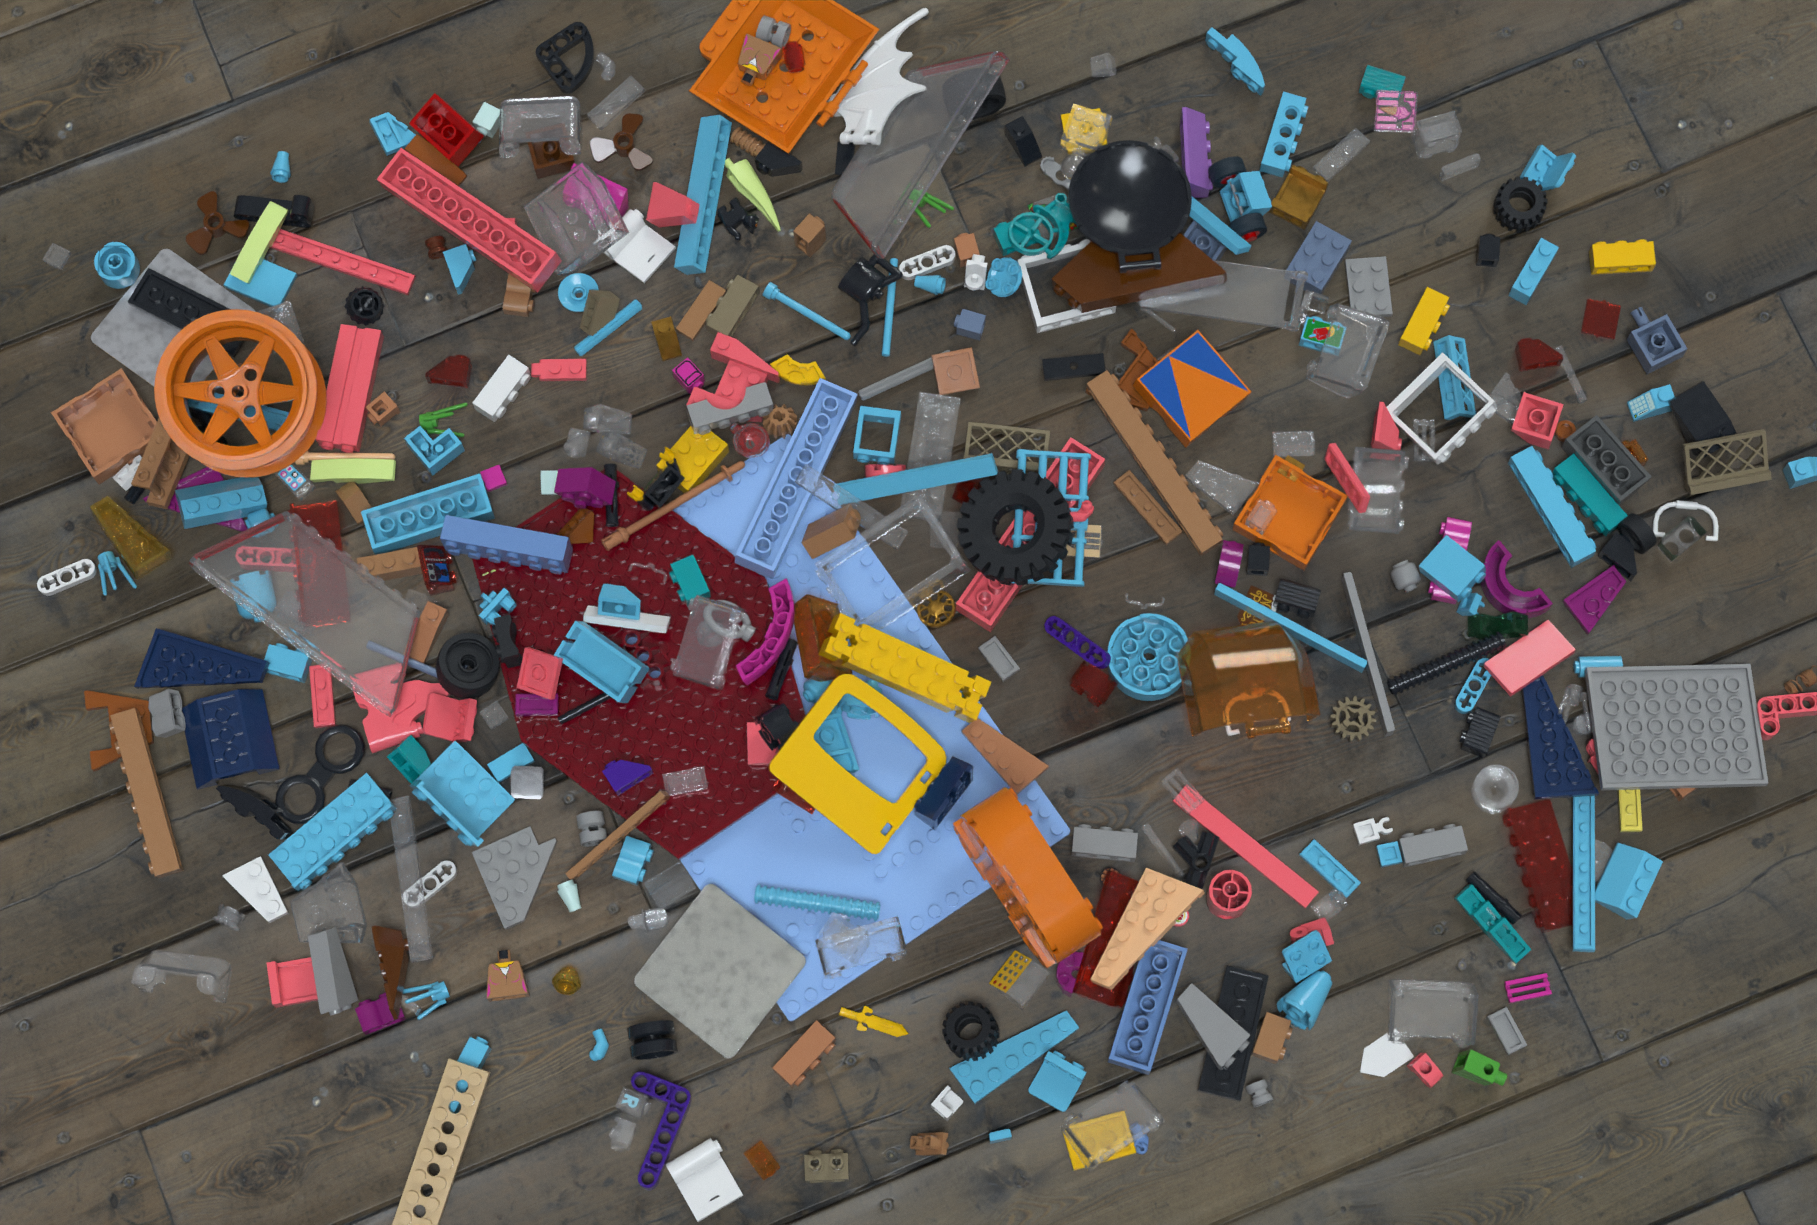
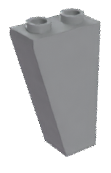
M336 927L309 935L308 942L320 1013L329 1012L331 1016L352 1008L351 1004L359 1000Z
M1192 983L1177 999L1176 1003L1219 1070L1224 1066L1228 1068L1235 1060L1233 1055L1238 1050L1242 1053L1250 1044L1247 1041L1250 1034Z

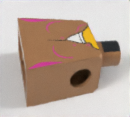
M746 34L738 61L739 70L745 72L741 82L752 86L756 77L766 80L783 55L782 49Z
M510 950L498 951V963L489 964L487 1000L494 1002L530 997L521 963L519 961H511Z

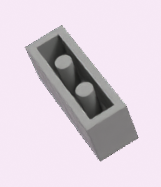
M1081 824L1078 827H1074L1071 856L1135 862L1138 833H1133L1134 830L1131 829L1112 831L1111 827L1091 829L1090 825Z
M1455 824L1446 825L1443 827V830L1435 831L1434 828L1422 831V834L1415 836L1414 833L1404 834L1398 841L1403 867L1464 855L1468 851L1462 826L1456 827Z

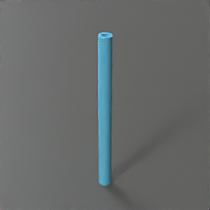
M891 258L890 263L898 267V259ZM896 281L889 284L887 288L882 356L884 357L890 356Z

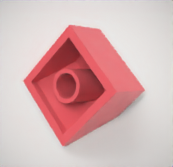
M1524 392L1511 431L1529 444L1549 450L1564 404Z

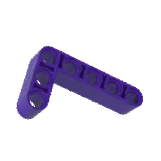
M640 1071L635 1073L631 1079L634 1090L667 1104L638 1174V1182L645 1190H653L661 1179L665 1164H667L690 1108L692 1098L687 1089ZM642 1077L646 1078V1086L638 1088L636 1081ZM661 1085L666 1086V1094L662 1096L656 1094L657 1087ZM680 1093L687 1095L686 1102L682 1104L676 1102V1097ZM672 1113L679 1115V1120L675 1124H670L667 1120L668 1116ZM665 1133L671 1136L669 1143L661 1144L659 1142L660 1136ZM654 1154H661L662 1161L655 1165L651 1163V1157ZM646 1174L654 1176V1181L650 1185L643 1183V1177Z

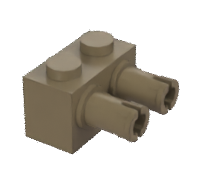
M814 1150L809 1151V1155H804L806 1183L849 1182L848 1153H844V1150H831V1154H822V1151Z

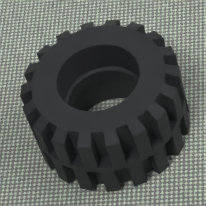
M1520 176L1515 177L1514 181L1509 179L1506 184L1503 183L1494 200L1493 212L1497 214L1495 219L1497 222H1502L1501 226L1503 228L1507 226L1509 227L1508 231L1512 232L1513 229H1516V233H1521L1522 229L1527 232L1530 228L1534 229L1540 223L1547 208L1548 200L1545 199L1546 192L1541 191L1543 188L1541 184L1536 185V180L1532 179V181H1529V177L1520 179ZM1512 198H1523L1530 204L1531 209L1525 212L1517 211L1511 206L1509 200Z
M963 1002L960 1003L959 1008L954 1006L952 1008L953 1012L951 1014L947 1013V1021L944 1020L942 1024L944 1026L942 1034L948 1047L958 1058L963 1057L965 1061H969L970 1058L973 1061H978L980 1056L982 1059L986 1058L985 1054L987 1052L991 1054L994 1051L992 1047H997V1039L1000 1037L999 1027L992 1013H990L987 1007L983 1008L980 1003H977L975 1006L973 1002H968V1005H965ZM971 1023L982 1025V1030L976 1038L971 1040L960 1038V1033L966 1025Z

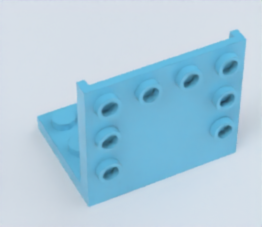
M455 740L410 785L413 789L412 793L420 801H425L437 815L441 816L459 834L457 836L458 839L470 847H478L484 841L479 836L515 801Z

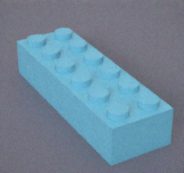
M481 474L361 511L375 555L391 552L441 536L445 515L482 522L495 518Z

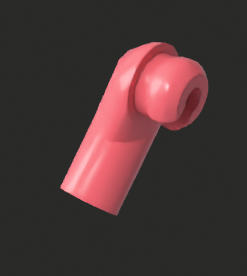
M1089 500L1083 501L1081 508L1077 512H1070L1073 522H1084L1093 513L1094 506Z

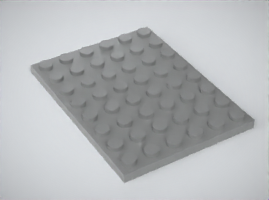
M1751 664L1588 667L1585 669L1600 790L1767 786L1768 776Z

